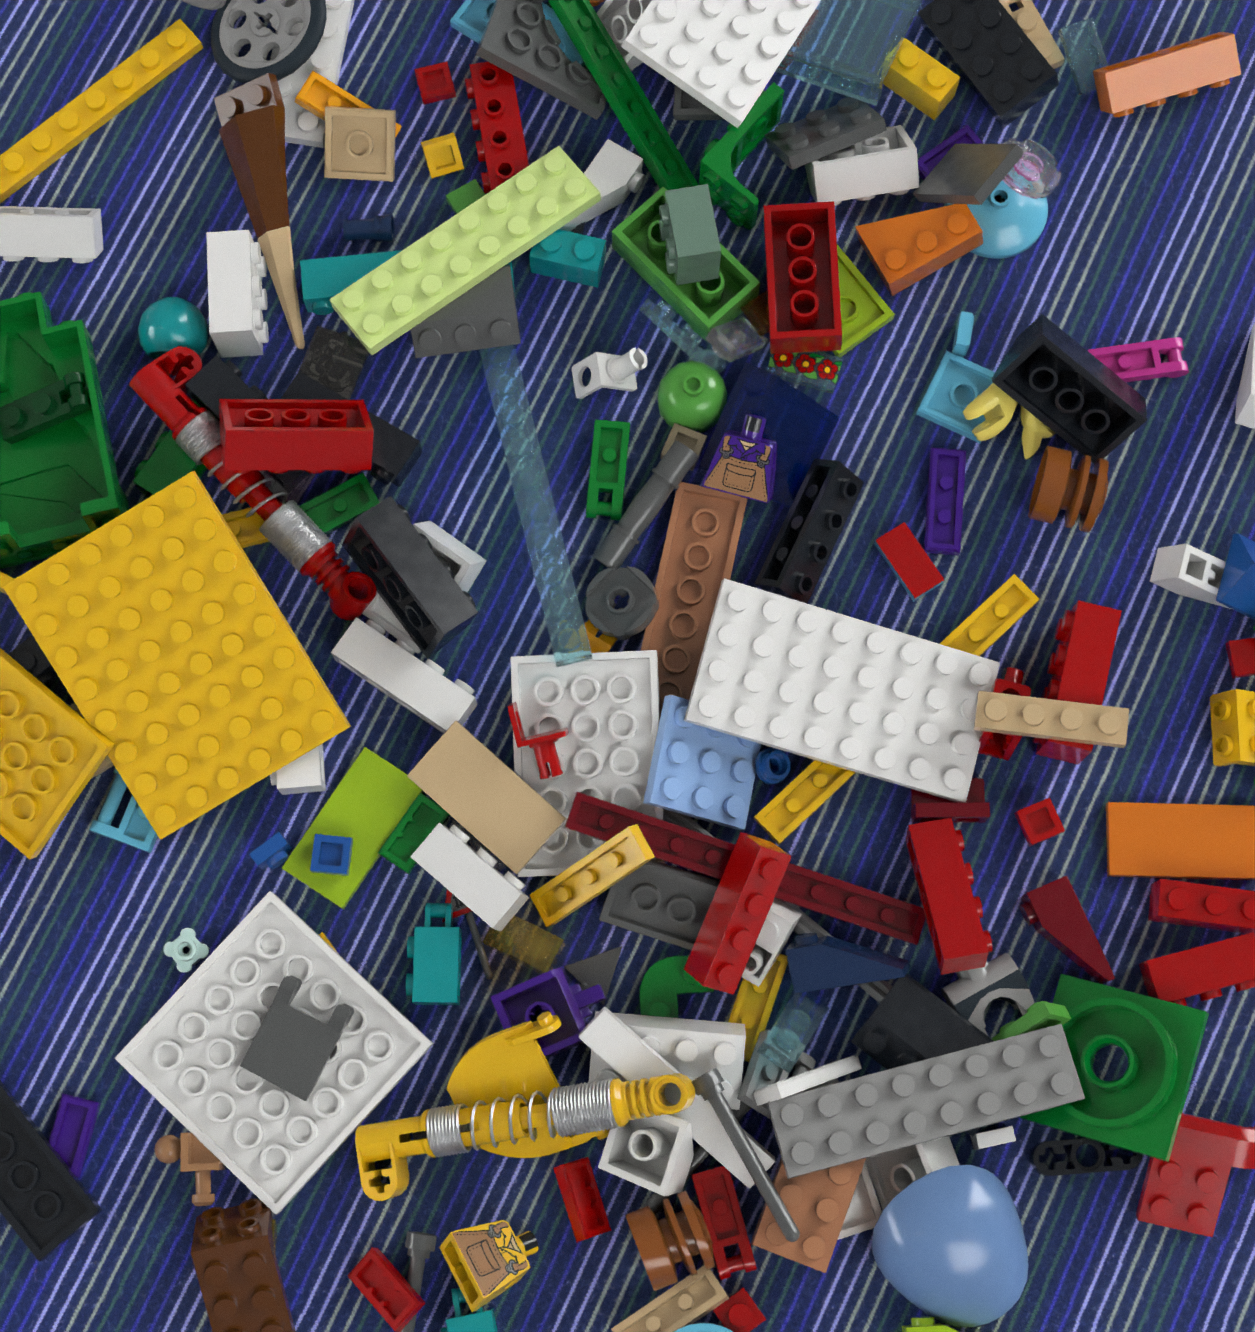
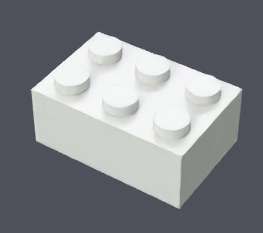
M249 230L206 232L209 333L221 358L263 355V343L269 342L267 322H263L262 310H267L268 301L266 289H262L261 277H266L265 257L261 256L260 244L253 241Z

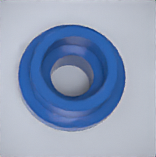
M766 748L757 755L755 770L758 777L764 783L777 784L788 775L790 760L783 751L776 748Z

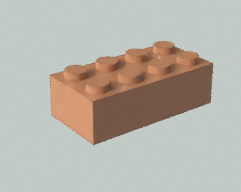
M781 1157L772 1183L798 1227L800 1237L795 1242H789L783 1235L765 1202L750 1244L826 1273L866 1158L787 1179Z

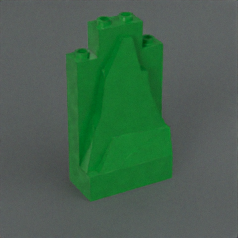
M41 291L35 293L26 292L17 297L0 301V407L61 381L64 375L68 373L81 372L85 376L86 387L84 392L90 398L91 409L13 444L3 440L0 427V569L52 557L129 510L128 499L118 481L91 336L82 319L77 321L67 320L53 326L50 308Z

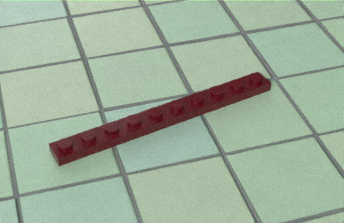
M580 792L575 793L564 828L607 842L628 826L638 824L656 859L721 880L735 844ZM791 863L788 864L775 895L776 899L913 945L918 944L926 918L922 907Z

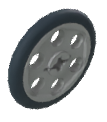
M226 0L225 5L217 10L211 28V48L216 63L223 73L233 80L247 83L267 73L276 75L277 81L287 77L306 63L316 50L323 36L327 20L326 1L297 0L294 5L285 7L287 0H266L260 4H257V0ZM246 15L245 23L241 27L234 29L235 21L239 17ZM261 16L267 23L270 22L278 34H274L269 28H266L259 17ZM303 22L302 30L298 34L291 36L290 31L292 27L297 23ZM251 44L248 54L238 57L241 47ZM279 47L280 50L276 58L267 61L268 52L273 48Z

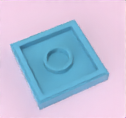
M946 350L916 415L981 443L974 436L972 430L986 420L984 415L972 420H966L963 410L993 383L992 377L995 372Z

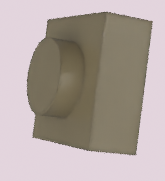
M674 423L661 452V459L675 440L690 448L700 457L707 441V436ZM698 459L695 461V463L693 464V466L690 468L691 471H694L695 466H696V464H697V462H698Z

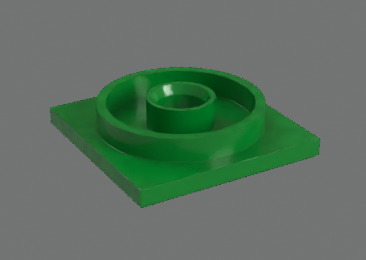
M1061 974L1053 1003L1065 1006L1071 1017L1062 1027L1085 1099L1024 1115L1020 1118L1169 1162L1209 1013ZM1109 1045L1122 1048L1128 1058V1066L1125 1073L1114 1081L1099 1079L1093 1070L1095 1054L1101 1048Z

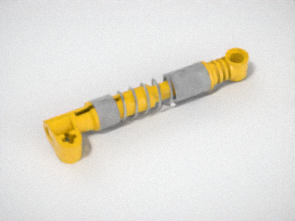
M681 1073L650 1077L649 1080L643 1078L640 1082L632 1080L631 1083L628 1081L623 1082L619 1078L603 1079L602 1081H592L591 1083L584 1082V1084L580 1083V1085L573 1084L566 1085L565 1087H555L551 1090L548 1100L540 1091L536 1090L532 1093L529 1103L521 1094H516L510 1101L497 1097L492 1104H486L484 1101L478 1100L473 1107H467L463 1103L453 1104L452 1106L427 1109L420 1116L360 1125L356 1129L355 1144L361 1185L368 1198L374 1201L388 1200L401 1195L408 1187L409 1170L407 1157L427 1154L434 1158L468 1153L472 1146L476 1151L479 1150L480 1145L492 1143L497 1148L499 1142L511 1140L516 1145L518 1139L526 1138L529 1135L531 1140L535 1142L537 1139L536 1128L548 1126L549 1134L553 1139L556 1136V1131L561 1137H567L568 1135H578L579 1133L586 1134V1132L620 1128L626 1126L630 1120H634L635 1116L637 1119H643L644 1116L649 1118L653 1117L654 1114L661 1116L686 1110L694 1101L695 1087L692 1081ZM669 1083L676 1084L680 1089L681 1098L677 1104L670 1103L665 1097V1088ZM536 1094L540 1095L545 1102L532 1105ZM426 1131L427 1138L411 1140L410 1133ZM391 1159L392 1167L375 1168V1161ZM381 1176H389L390 1184H382Z

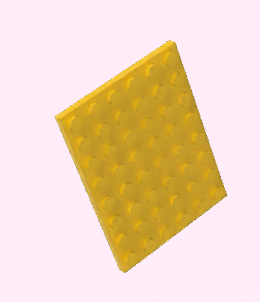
M195 471L188 473L2 586L87 723L99 730L115 744L108 753V757L160 840L351 726Z

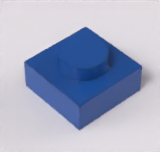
M278 832L249 855L263 871L268 867L273 870L289 858L287 853L293 848L285 837Z
M315 834L310 871L312 873L349 876L353 839L351 837Z

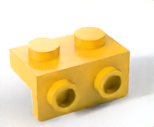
M1233 689L1211 695L1213 764L1220 767L1231 764L1255 766V692Z

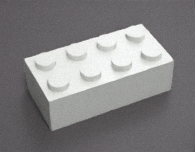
M613 1013L679 1073L687 1076L691 1081L717 1067L724 1079L721 1083L725 1089L722 1091V1094L731 1109H740V1100L737 1097L742 1085L746 1040L745 1024ZM591 1049L590 1083L610 1078H619L623 1082L627 1081Z

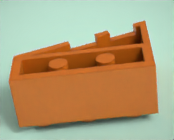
M953 204L855 226L858 240L891 296L983 244V231L967 204Z

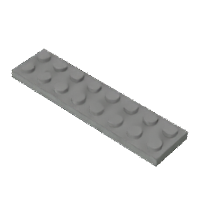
M1062 1024L801 1092L772 1102L768 1101L767 1107L787 1179L1073 1103L1085 1099Z

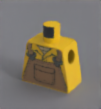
M500 1220L450 1232L439 1248L471 1312H474L521 1280L530 1269V1264L526 1257L538 1252V1242L531 1231L515 1236L509 1223L505 1220Z

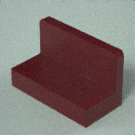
M972 778L966 802H954L911 789V822L922 823L952 817L953 823H985L990 817V804L985 802L984 780L982 778Z

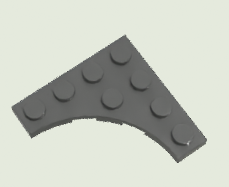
M496 0L475 55L597 120L603 113L607 99L592 74L577 61L571 62L559 47L561 40L555 32L551 21L545 19L542 7L544 0Z

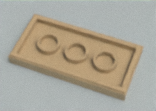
M455 721L407 775L408 778L515 874H518L567 819L458 721Z

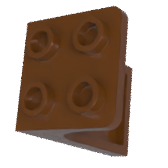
M249 1199L238 1206L225 1209L213 1207L198 1215L195 1222L191 1256L212 1332H296L276 1258L272 1234V1211L259 1199Z

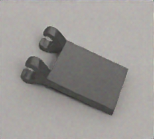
M290 975L283 978L276 997L240 1066L294 1096L308 1101L338 1040L354 1014V1008L344 1003L336 1006L329 1024L326 1025L290 1005L302 985V981L299 978Z

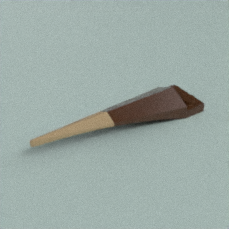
M267 73L215 97L214 101L221 123L219 133L263 256L265 257L296 347L304 349L305 341L296 287L289 223L285 155V107L276 75Z

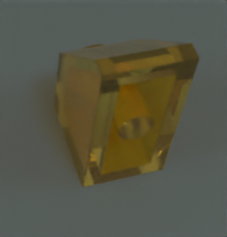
M516 916L509 921L501 932L490 927L482 942L484 945L540 974L553 969L565 946L563 939Z

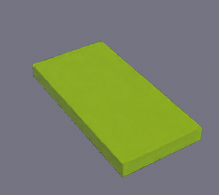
M364 747L284 863L282 869L344 910L380 857L378 852L419 793L423 794L424 791L407 777L408 774ZM315 834L351 837L353 839L349 876L312 873L310 871Z

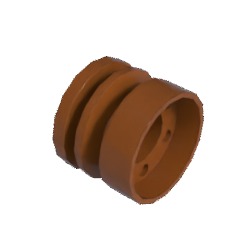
M1047 445L1033 486L1028 517L1052 524L1058 516L1060 509L1065 510V527L1072 529L1078 514H1080L1079 530L1089 533L1105 502L1108 490L1109 461L1098 458L1092 472H1090L1091 456L1084 454L1077 469L1071 468V451Z
M686 1190L677 1194L682 1207L680 1212L674 1213L669 1199L666 1198L663 1199L665 1218L658 1220L649 1206L625 1215L654 1291L678 1282L675 1264L682 1261L688 1272L692 1276L696 1275L697 1271L692 1257L700 1254L706 1270L716 1267L713 1260V1243L700 1209L689 1198Z

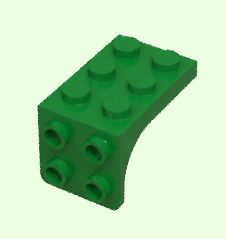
M774 82L766 91H762L738 128L729 123L727 127L728 132L720 140L715 138L708 145L704 152L705 156L700 164L699 185L708 184L712 205L715 206L717 204L726 212L727 217L732 223L738 227L744 226L748 230H751L756 225L759 200L739 183L733 172L762 142L765 134L770 133L780 122L784 90Z

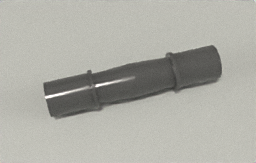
M675 440L657 467L652 469L653 475L634 497L618 524L612 525L613 528L592 557L607 568L615 567L618 569L635 545L640 543L637 539L657 516L673 489L678 490V485L699 456L690 448Z

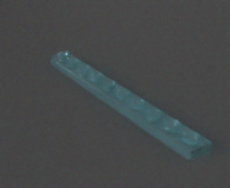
M508 345L479 349L556 666L561 667L592 659V652L515 346Z

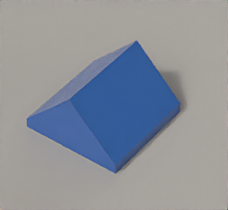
M1237 533L1233 534L1216 601L1255 620V542Z

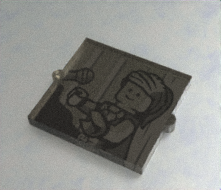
M317 326L299 371L350 400L369 352L358 339L349 337L347 332L338 333Z

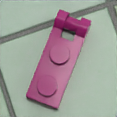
M1180 337L1087 350L1126 383L1162 377L1177 378L1189 373L1187 361L1182 359L1181 351L1184 350V346ZM1160 354L1167 355L1168 362L1161 363Z

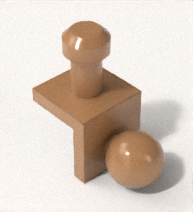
M180 1133V1139L174 1135H165L159 1138L154 1148L157 1159L163 1163L170 1164L180 1158L181 1172L195 1171L196 1194L192 1195V1203L195 1206H211L215 1202V1194H211V1170H225V1165L192 1133Z

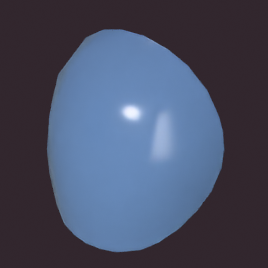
M973 1165L948 1166L912 1182L892 1199L882 1211L874 1227L872 1252L876 1264L884 1277L908 1301L942 1323L955 1327H978L988 1324L1003 1316L1013 1307L1020 1298L1027 1282L1029 1267L1027 1245L1017 1208L1004 1184L993 1173L984 1168Z

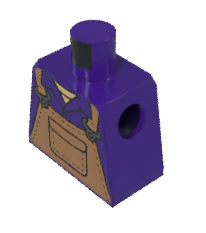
M746 414L741 432L728 430L724 433L703 481V487L764 503H769L773 499L777 442L762 438L766 418Z

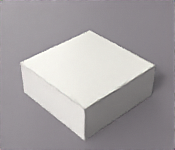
M1013 1126L976 1133L973 1137L970 1135L974 1150L1016 1141Z

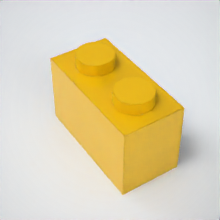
M904 38L885 61L880 82L935 121L955 96L960 76Z

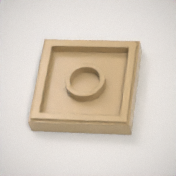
M326 106L324 178L393 182L395 180L396 110Z

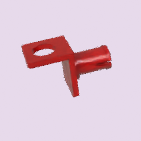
M510 703L507 707L517 748L528 745L529 748H533L540 779H547L551 776L548 763L552 777L563 774L555 742L558 741L557 738L568 735V727L525 737L517 703Z

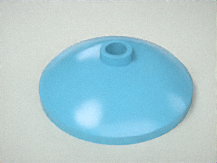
M1011 169L982 205L967 204L983 231V244L970 252L992 259L1008 258L1024 252L1037 241L1047 221V198L1045 194L1033 196L1026 194L1027 192L1025 191L1030 188H1026L1027 186L1034 184L1041 188L1042 186L1039 181L1026 185L1027 183H1024L1021 178L1016 177ZM994 196H1002L1005 202H997ZM944 203V206L953 205V204Z

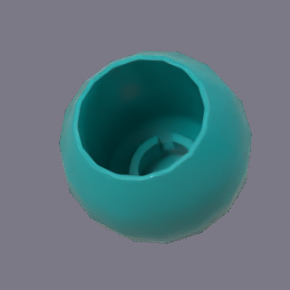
M165 297L150 304L142 314L137 330L141 347L147 356L153 359H157L178 346L190 348L200 355L206 347L209 336L207 320L200 309L188 300L178 297Z

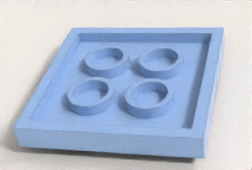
M675 695L664 696L643 803L732 829L744 830L756 774L755 760L760 752L761 744L685 722L684 718L689 700Z

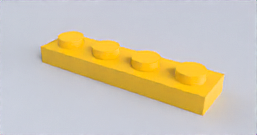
M638 824L628 826L531 893L530 897L545 926L549 927L557 924L655 858Z

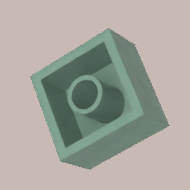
M708 184L665 191V204L659 205L661 218L659 220V229L662 241H666L667 252L665 253L668 274H675L677 285L718 279L721 247Z

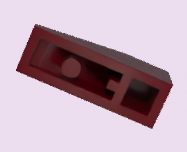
M1067 875L1027 892L1021 897L1023 904L1020 905V910L1028 925L1033 924L1035 930L1100 984L1115 979Z

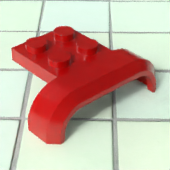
M1182 1113L1169 1162L1150 1157L1136 1211L1137 1220L1213 1237L1231 1167L1255 1169V1126L1243 1127Z

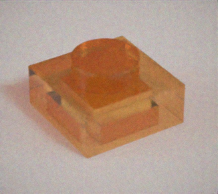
M766 290L741 308L760 337L769 332Z

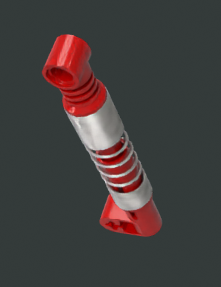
M178 346L161 355L137 372L130 381L129 386L172 430V438L176 441V444L181 446V449L193 459L196 465L204 464L209 470L207 476L214 475L223 484L220 490L226 488L235 497L233 504L247 502L252 509L246 514V517H250L256 512L265 521L259 528V531L265 535V538L270 540V543L280 551V554L285 556L287 561H290V564L302 576H310L311 579L317 577L315 583L318 586L323 584L321 589L324 592L329 590L327 595L330 598L329 603L334 614L344 620L359 618L376 596L377 590L372 579L360 572L352 571L349 573L350 567L347 564L342 566L344 560L342 558L336 559L338 554L335 552V544L319 529L317 524H314V521L307 516V513L302 511V508L294 500L286 502L287 492H277L275 494L271 492L275 483L273 478H265L261 474V470H252L245 474L224 470L221 456L220 422L205 407H198L186 394L185 384L202 369V360L199 355L190 348ZM171 374L176 375L174 381L170 377ZM267 481L272 482L269 489L265 485ZM284 494V499L281 502L276 496Z

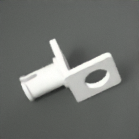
M632 348L622 356L595 352L572 366L576 398L583 399L600 388L635 391L637 389L635 372L647 366L646 354L640 348ZM588 367L591 371V380L585 387L582 382V375Z

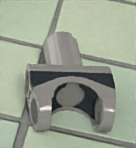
M1004 953L989 962L986 961L985 967L955 972L959 979L941 988L947 1005L987 1036L988 1034L984 1029L986 1027L984 1011L987 1004L991 1001L1004 1000L1010 1003L1015 1010L1018 1009L1022 1016L1035 1003L1024 977L1008 953Z

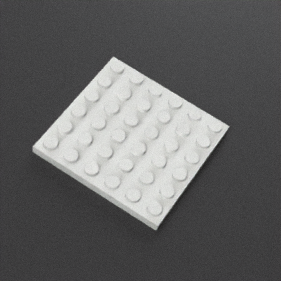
M269 891L123 1048L115 1059L277 1215L434 1043L279 897ZM290 975L302 981V985L290 1005L326 1025L329 1024L331 1016L339 1004L344 1003L354 1008V1014L338 1040L308 1101L294 1096L240 1066L276 997L283 978Z

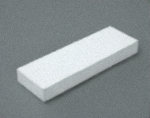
M853 1055L755 1090L753 1094L757 1106L768 1103V1101L779 1100L862 1069L858 1056L855 1057Z

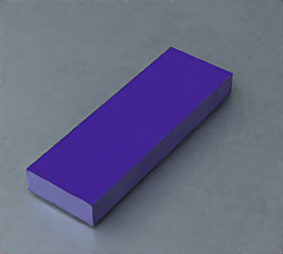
M933 447L930 449L923 547L926 553L956 556L960 554L966 450Z

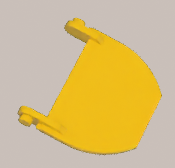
M547 1011L537 1017V1021H526L485 1037L473 1045L456 1064L446 1088L454 1104L463 1103L467 1107H473L478 1100H482L486 1104H492L497 1097L510 1101L516 1094H521L529 1103L532 1093L536 1090L540 1091L548 1100L551 1090L555 1087H560L536 1039L556 1031L561 1026L559 1017ZM538 1094L534 1096L532 1105L545 1103ZM548 1126L536 1128L537 1139L535 1142L531 1140L529 1135L526 1138L518 1139L516 1145L511 1140L499 1142L497 1148L492 1143L480 1145V1148L506 1157H542L581 1145L593 1137H597L598 1140L608 1137L610 1129L586 1132V1134L568 1135L567 1137H561L556 1131V1136L553 1139L549 1134Z

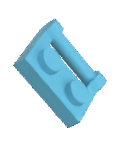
M115 768L113 773L116 776L97 821H92L89 831L151 853L158 835L133 795L119 828L111 826L127 788Z

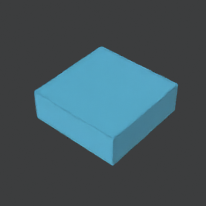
M961 311L956 323L952 353L962 358L966 356L970 346L974 322L973 313Z

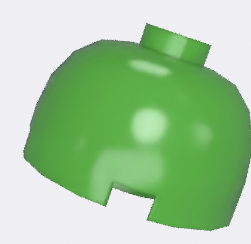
M691 360L678 363L667 371L659 384L657 400L660 415L669 426L673 427L674 423L700 433L718 424L725 413L728 395L724 379L715 368L705 362Z

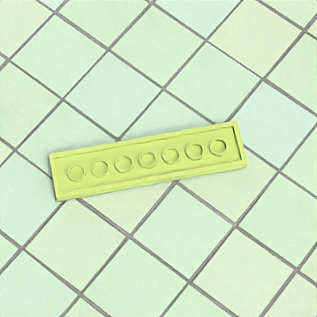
M557 146L329 299L330 303L367 351L374 355L601 201V194L562 148Z

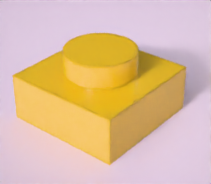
M454 132L421 142L431 179L464 169Z

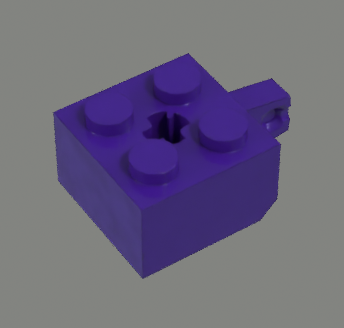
M561 967L491 996L503 1029L526 1021L534 1022V1016L538 1017L535 1013L540 1008L545 1012L550 1011L552 1015L559 1017L561 1026L556 1031L536 1039L546 1059L584 1043L578 1036L587 1026L585 1018L592 1015L589 1007L607 999L600 984L583 991L579 983L571 986L565 970Z

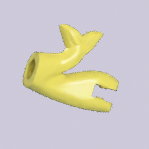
M992 383L966 406L963 414L966 420H972L984 415L986 420L977 425L972 430V433L978 441H986L995 437L1006 428L1013 417L1018 402ZM1021 406L1022 446L1024 457L1027 460L1039 449L1042 438H1050L1056 433Z

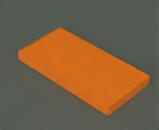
M1131 802L1106 803L1107 877L1255 880V806Z

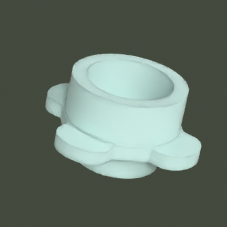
M191 928L182 929L177 939L173 942H167L164 946L165 955L172 957L177 963V969L183 973L191 971L192 966L201 959L206 958L209 953L208 946L201 944L195 937L196 932ZM189 947V953H183V948Z

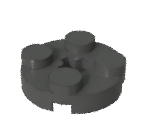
M635 567L607 568L598 573L587 587L585 607L587 617L598 631L606 636L615 637L618 640H627L631 636L643 631L651 623L659 608V600L657 599L654 585L646 574ZM619 595L624 598L626 595H629L628 605L625 608L614 609L616 606L614 598Z

